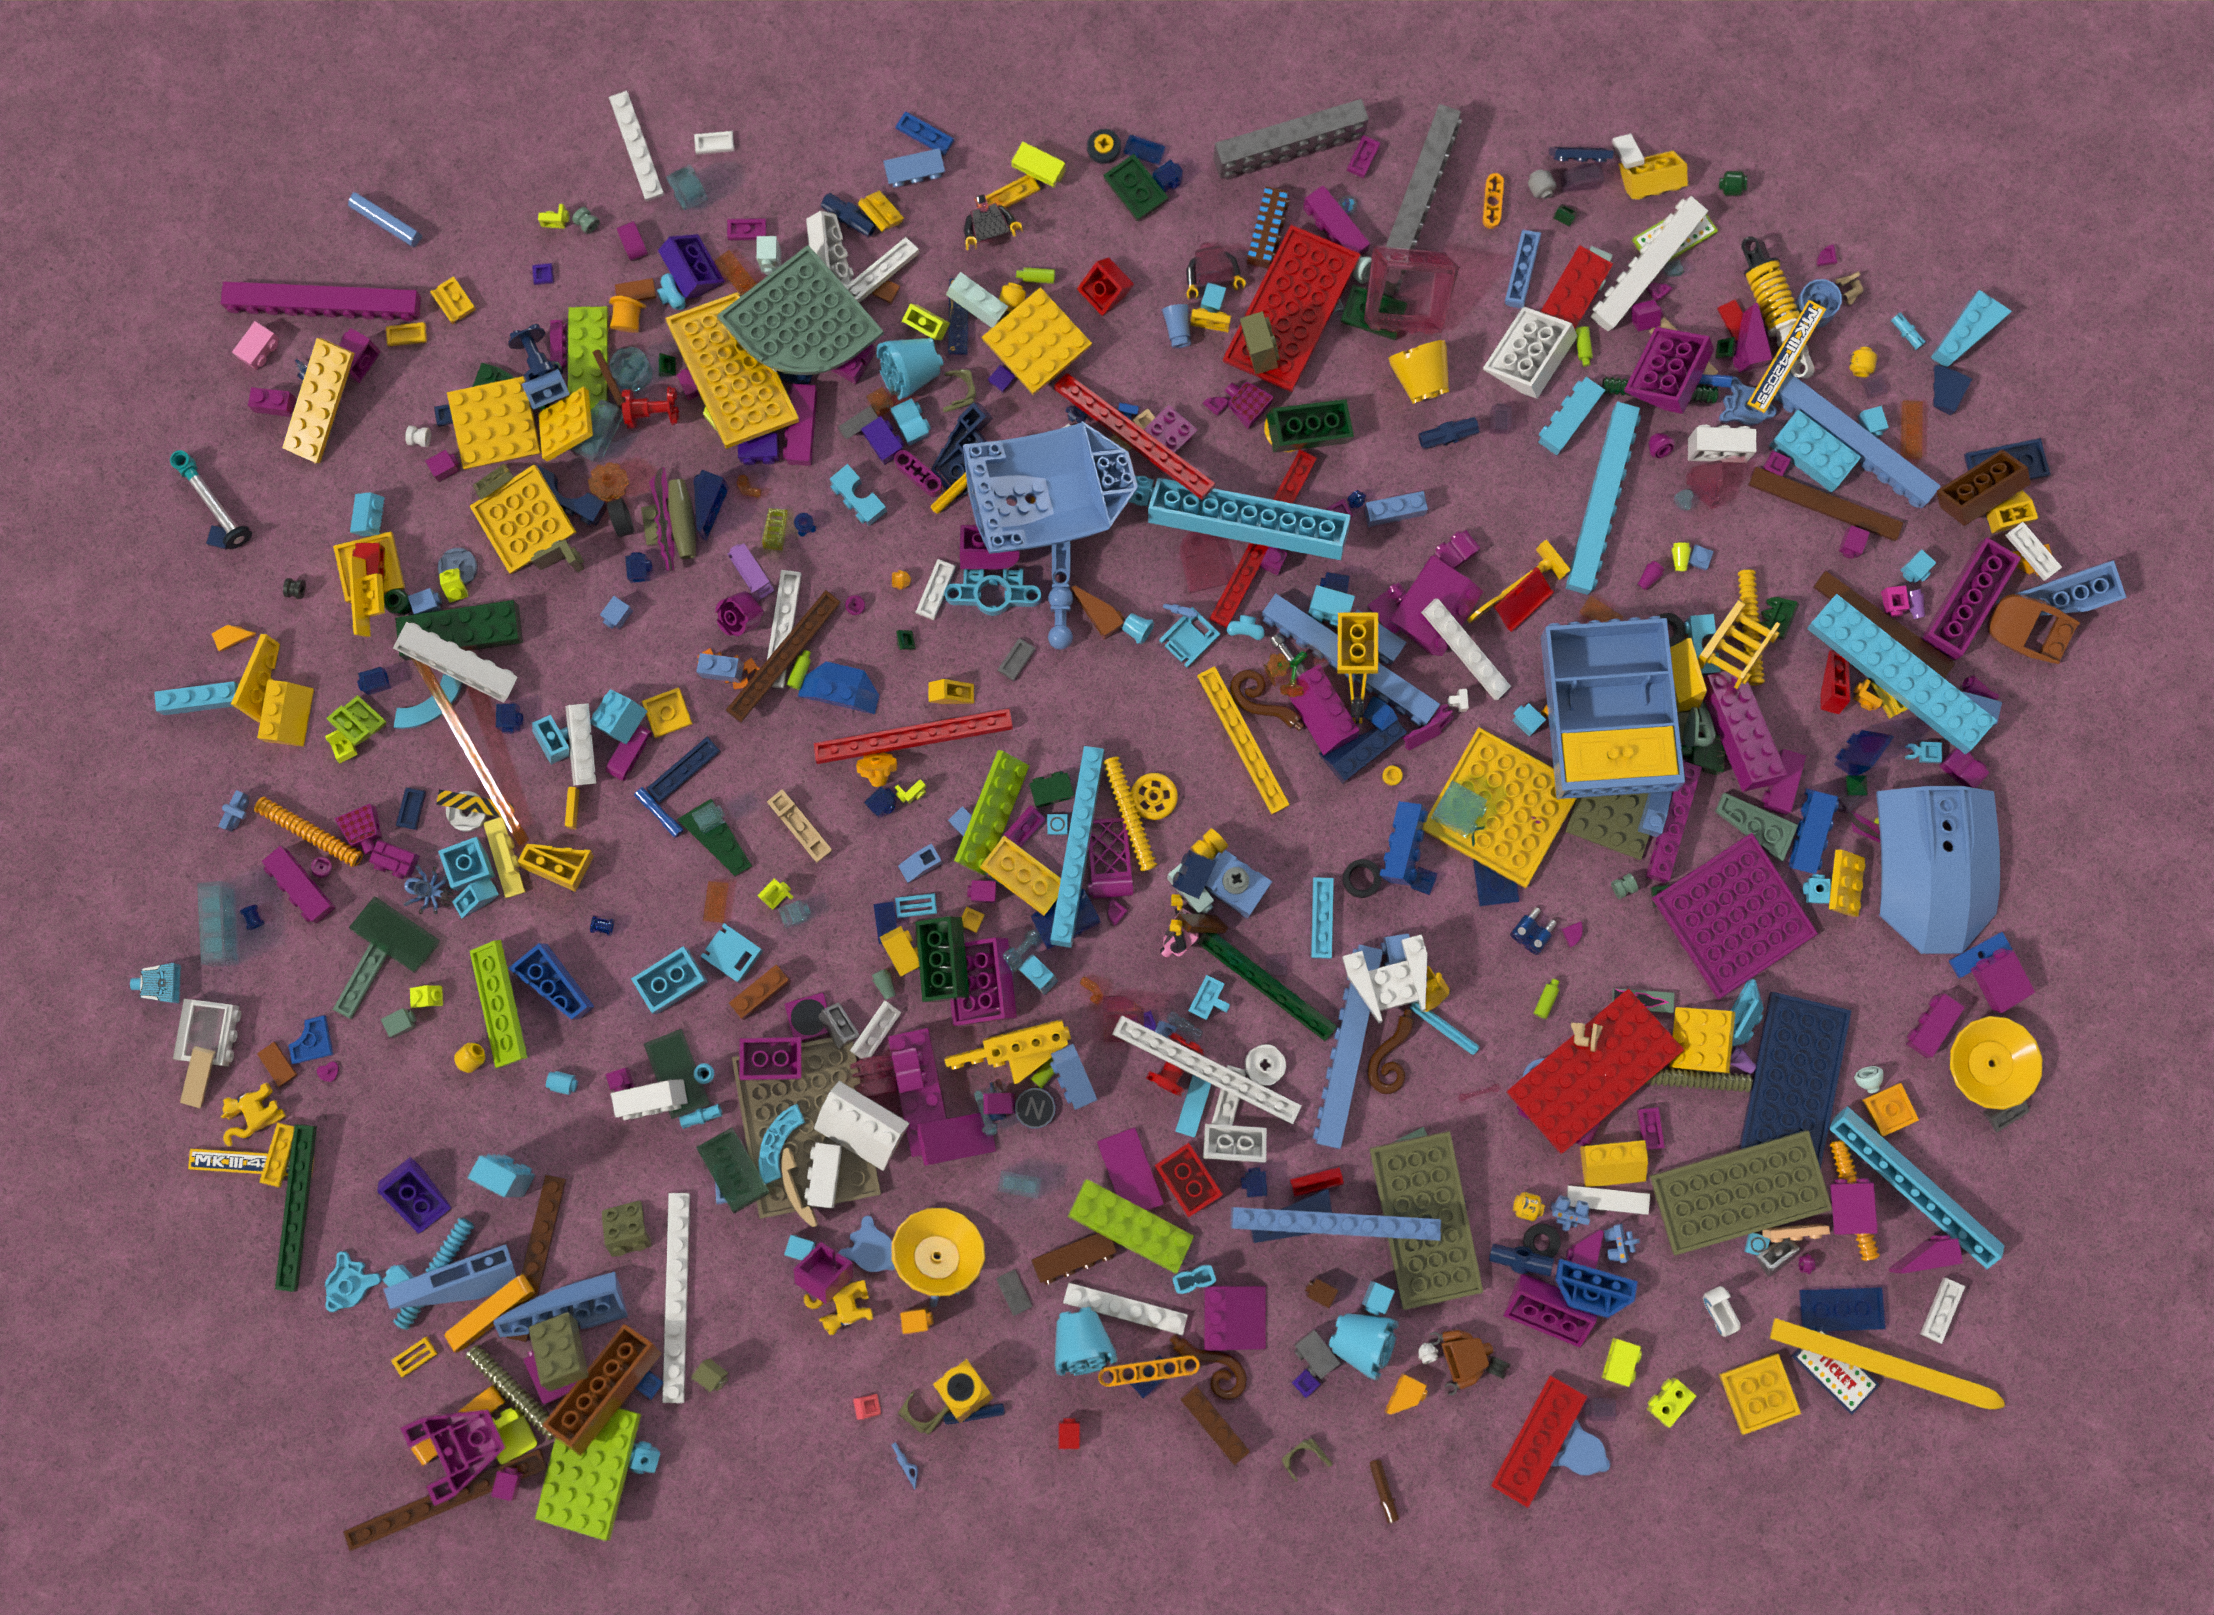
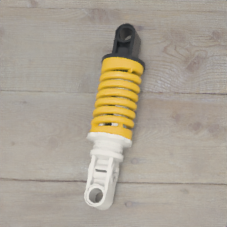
M1748 236L1741 244L1742 251L1749 265V268L1743 274L1751 286L1754 298L1757 299L1756 303L1759 305L1760 312L1762 313L1761 316L1768 327V336H1776L1778 340L1777 345L1781 347L1799 317L1800 312L1795 311L1797 305L1794 303V298L1790 297L1792 292L1788 290L1789 285L1786 283V278L1782 276L1784 272L1780 270L1779 258H1770L1762 239ZM1756 242L1755 249L1751 251V244ZM1806 344L1790 369L1795 377L1805 379L1811 377L1815 370ZM1804 364L1806 369L1805 372L1801 374L1800 367Z

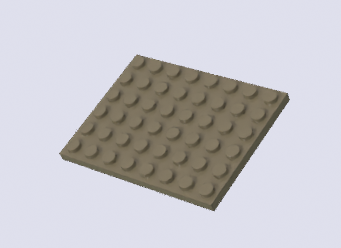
M832 1038L802 1043V1079L739 1080V1056L732 1057L760 1219L797 1212L787 1195L783 1177L763 1185L759 1172V1154L766 1131L783 1111L795 1104H798L805 1123L792 1131L786 1139L781 1150L780 1167L782 1172L784 1149L791 1148L797 1164L796 1168L790 1170L803 1207L812 1206L807 1205L808 1201L805 1200L806 1188H810L811 1181L808 1180L809 1167H813L814 1160L810 1159L811 1149L815 1147L816 1143L841 1146L814 1129L821 1108L829 1092L839 1081L863 1095L857 1058L850 1051L854 1041L840 1049ZM842 1146L835 1204L881 1195L876 1166Z

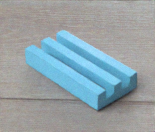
M935 893L895 898L897 918L937 914ZM930 898L932 902L900 906V902ZM932 906L933 909L901 913V910L904 909L922 908Z

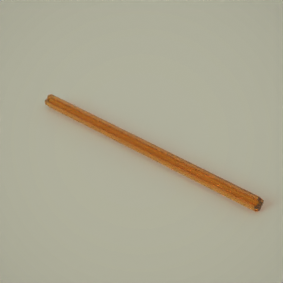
M410 657L519 845L525 844L529 840L527 834L431 668Z

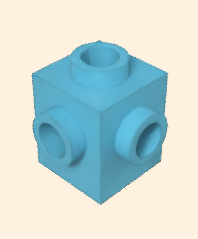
M1135 476L1138 488L1128 502L1139 506H1148L1154 491V480L1145 476Z
M1816 874L1812 875V878H1808L1807 882L1803 883V894H1806V903L1828 904L1832 884L1830 879H1825V875ZM1816 886L1820 887V892L1816 890Z
M640 1441L639 1444L634 1443L629 1462L631 1471L643 1474L644 1471L655 1473L661 1452L656 1447H652L651 1443Z

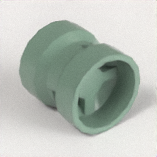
M586 207L578 209L572 217V221L576 225H580L586 234H591L600 224V220L596 216L590 215V211Z
M1630 873L1623 876V880L1616 879L1611 882V887L1619 900L1626 897L1628 892L1633 894L1638 891V885Z

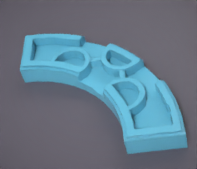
M443 674L439 687L429 699L413 707L397 708L394 728H415L434 721L444 714L453 701L456 700L463 683Z
M798 1104L783 1111L771 1124L763 1137L759 1154V1172L763 1185L783 1177L780 1167L782 1147L792 1131L805 1123Z

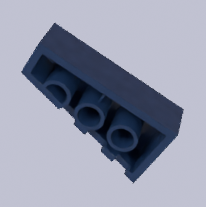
M1328 1189L1322 1190L1278 1210L1332 1213ZM1250 1230L1252 1243L1314 1234Z

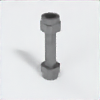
M1280 633L1270 639L1274 648L1278 647L1287 661H1292L1295 658L1284 644L1285 639ZM1302 662L1297 666V678L1307 671Z

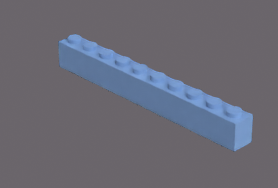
M1790 372L1787 374L1772 400H1778L1783 404V408L1790 413H1795L1797 410L1801 411L1861 457L1858 461L1863 469L1875 473L1880 482L1888 483L1893 487V491L1896 494L1904 495L1908 498L1912 506L1922 508L1930 501L1941 487L1938 483Z
M1275 593L1262 612L1261 617L1264 618L1263 621L1271 627L1273 625L1280 629L1279 632L1283 636L1294 638L1296 640L1295 643L1301 648L1305 649L1307 647L1312 650V655L1320 660L1324 658L1329 662L1328 665L1337 671L1338 635ZM1379 662L1378 674H1367L1365 691L1368 693L1374 692L1385 704L1389 702L1395 706L1394 710L1399 714L1410 716L1411 722L1417 726H1426L1440 705ZM1345 674L1344 676L1349 679V674ZM1353 674V682L1356 680L1362 683V674Z
M1358 945L1357 949L1353 948L1352 953L1363 952L1368 971L1379 968L1383 950L1364 945ZM1351 982L1349 983V988L1344 989L1342 1000H1346L1344 1008H1340L1338 1019L1341 1020L1340 1028L1336 1027L1334 1039L1337 1040L1336 1048L1332 1047L1330 1059H1333L1332 1067L1327 1068L1325 1077L1329 1081L1327 1087H1323L1321 1099H1324L1323 1107H1319L1317 1119H1320L1319 1127H1315L1313 1132V1139H1316L1315 1144L1341 1149L1370 1009Z
M1231 1207L1230 1228L1440 1240L1441 1219Z

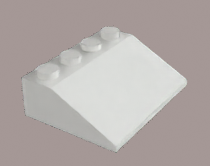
M1523 307L1483 370L1517 391L1538 398L1577 338L1573 324Z
M839 1081L829 1092L814 1129L884 1171L909 1123Z

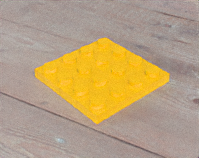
M1041 287L982 336V340L1033 395L1092 346L1089 339Z
M523 377L447 392L464 470L541 454L532 407L522 386L525 383Z
M532 465L482 500L479 499L470 505L471 510L509 574H513L532 562L531 557L534 556L535 552L542 549L546 550L552 547L551 545L554 542L566 540L576 534L574 527L537 465Z

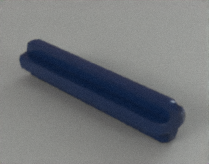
M996 1404L980 1407L962 1422L1002 1416L1005 1414L1004 1405ZM952 1412L944 1415L946 1425L960 1423Z

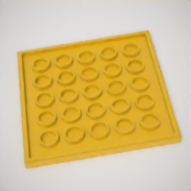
M1478 727L1431 809L1426 823H1423L1422 830L1526 889L1576 798L1557 799L1554 768Z

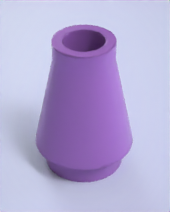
M1921 589L1907 592L1909 610L1913 615V619L1924 617V593H1921Z
M1732 1047L1730 1064L1745 1071L1747 1074H1751L1756 1069V1065L1741 1047Z

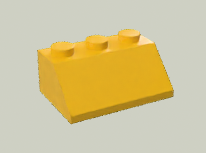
M1674 151L1644 157V165L1625 169L1623 163H1618L1626 193L1632 199H1642L1647 195H1659L1664 191H1676L1681 189V187L1688 186L1687 164Z
M1687 638L1670 648L1677 712L1691 710L1692 707L1699 709L1707 691L1692 639Z
M268 680L257 738L269 743L304 747L314 688L289 682Z
M1645 1140L1580 1146L1585 1187L1646 1182L1648 1157Z

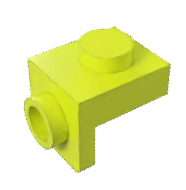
M458 568L448 569L439 574L440 585L449 603L468 597L467 589L460 577Z
M338 730L325 736L332 746L335 758L339 763L358 755L355 745Z
M920 779L906 793L897 785L895 787L897 791L895 795L903 803L907 801L910 804L914 799H921L925 795L927 787Z
M775 878L757 895L772 910L786 896L791 900L793 899V896L789 893L791 888L784 881L779 883Z
M426 985L410 988L411 1008L443 1006L442 986Z

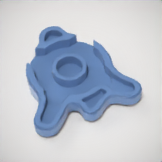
M1733 377L1732 387L1730 388L1733 396L1726 395L1723 398L1725 411L1719 416L1721 423L1737 421L1745 425H1756L1765 419L1775 416L1776 408L1771 403L1765 413L1747 405L1756 388L1748 387L1739 378Z
M863 1217L861 1229L850 1235L854 1246L841 1249L839 1254L850 1261L856 1262L866 1271L894 1270L892 1240L875 1227L872 1217Z
M1575 1419L1561 1445L1563 1450L1557 1453L1551 1466H1566L1573 1472L1585 1476L1599 1471L1606 1472L1610 1467V1462L1606 1458L1602 1442L1594 1435L1585 1432L1581 1428L1579 1421Z

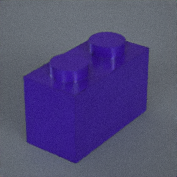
M881 416L861 428L863 435L884 465L892 461L898 451L903 450L902 446H904L901 438L898 435L894 436L891 432L894 430L888 420L884 421Z
M768 433L738 444V458L740 462L744 465H754L755 462L774 464L775 461H780L779 437L777 433Z

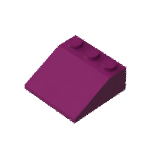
M1266 1286L1204 1287V1350L1266 1349Z

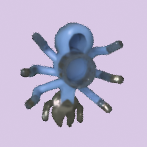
M417 864L415 867L424 881L418 878L406 880L404 884L405 890L418 897L405 902L403 905L408 906L424 897L425 903L418 912L422 914L424 909L428 907L429 897L431 896L434 904L433 912L436 915L438 914L437 909L439 906L435 897L438 896L443 905L450 907L451 905L445 903V901L451 902L453 899L448 896H454V893L448 890L451 889L450 886L438 890L440 886L447 882V875L443 877L441 882L433 886L438 876L436 866H433V877L431 882H428L426 874Z

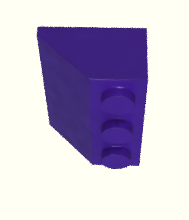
M698 234L669 236L659 248V254L685 299L699 297L725 283L724 278Z

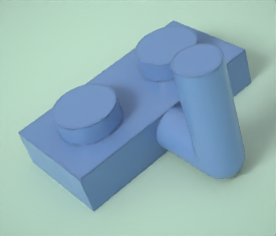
M237 790L235 791L230 803L222 806V810L225 813L218 827L230 832L238 827L240 819H245L247 815L245 810L249 805L248 795Z

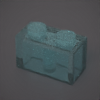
M1001 1170L997 1191L1038 1199L1042 1178Z

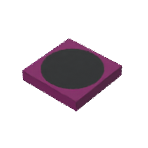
M824 992L784 1003L793 1037H801L803 1041L828 1033L819 1019L821 1011L828 1007Z

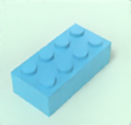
M1799 410L1794 413L1769 444L1778 453L1791 458L1790 462L1831 493L1840 485L1861 458Z
M488 1154L487 1156H479L468 1179L502 1197H524L535 1174L531 1173L532 1168L524 1164H514V1159L507 1155Z

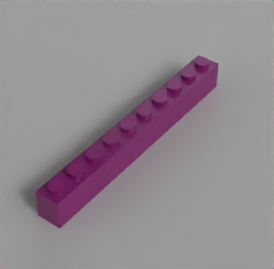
M223 281L220 304L230 313L246 311L250 314H258L260 311L270 315H278V312H282L290 316L304 313L309 317L324 314V316L329 318L343 315V317L350 319L355 318V316H362L365 319L382 317L385 320L401 318L404 321H413V318L419 319L421 296L417 290Z

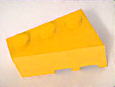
M526 844L518 859V863L521 868L576 892L594 856L591 850H574L572 848L564 849L554 848L553 846Z

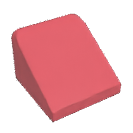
M877 1394L853 1399L857 1420L881 1415Z

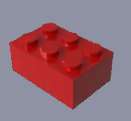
M1189 1143L1154 1165L1188 1218L1223 1195Z

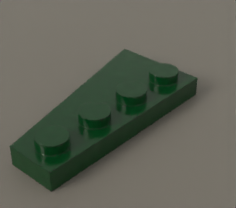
M712 799L677 819L735 877L753 867Z

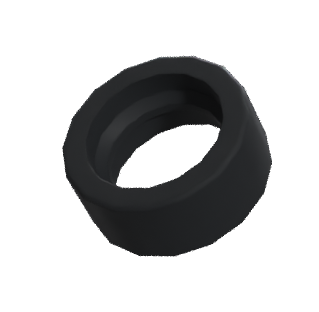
M623 498L607 502L608 513L617 536L620 538L633 534L634 526Z
M1359 859L1347 866L1343 873L1342 881L1344 888L1349 894L1357 898H1366L1378 890L1382 877L1380 876V869L1375 863L1370 860ZM1365 867L1372 872L1374 881L1370 888L1358 890L1353 887L1350 876L1354 869Z

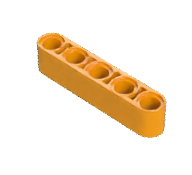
M520 1275L511 1280L444 1334L454 1353L467 1348L495 1326V1319L520 1306L534 1295L535 1291L525 1275Z
M1183 1356L1107 1367L1100 1371L1098 1379L1103 1386L1111 1387L1196 1374L1199 1371L1200 1362L1194 1356ZM1188 1359H1193L1196 1362L1194 1371L1190 1372L1185 1369V1362ZM1168 1362L1174 1363L1176 1367L1175 1372L1171 1375L1167 1374L1164 1370V1366ZM1147 1365H1152L1155 1369V1374L1152 1377H1147L1144 1374V1368ZM1131 1368L1134 1371V1378L1132 1380L1124 1378L1123 1372L1125 1369ZM1106 1371H1111L1114 1375L1111 1383H1106L1103 1380V1374Z
M492 1385L458 1412L488 1409L491 1414L499 1405L504 1404L506 1401L496 1387ZM430 1438L417 1443L411 1448L422 1466L429 1463V1460L433 1457L438 1456Z

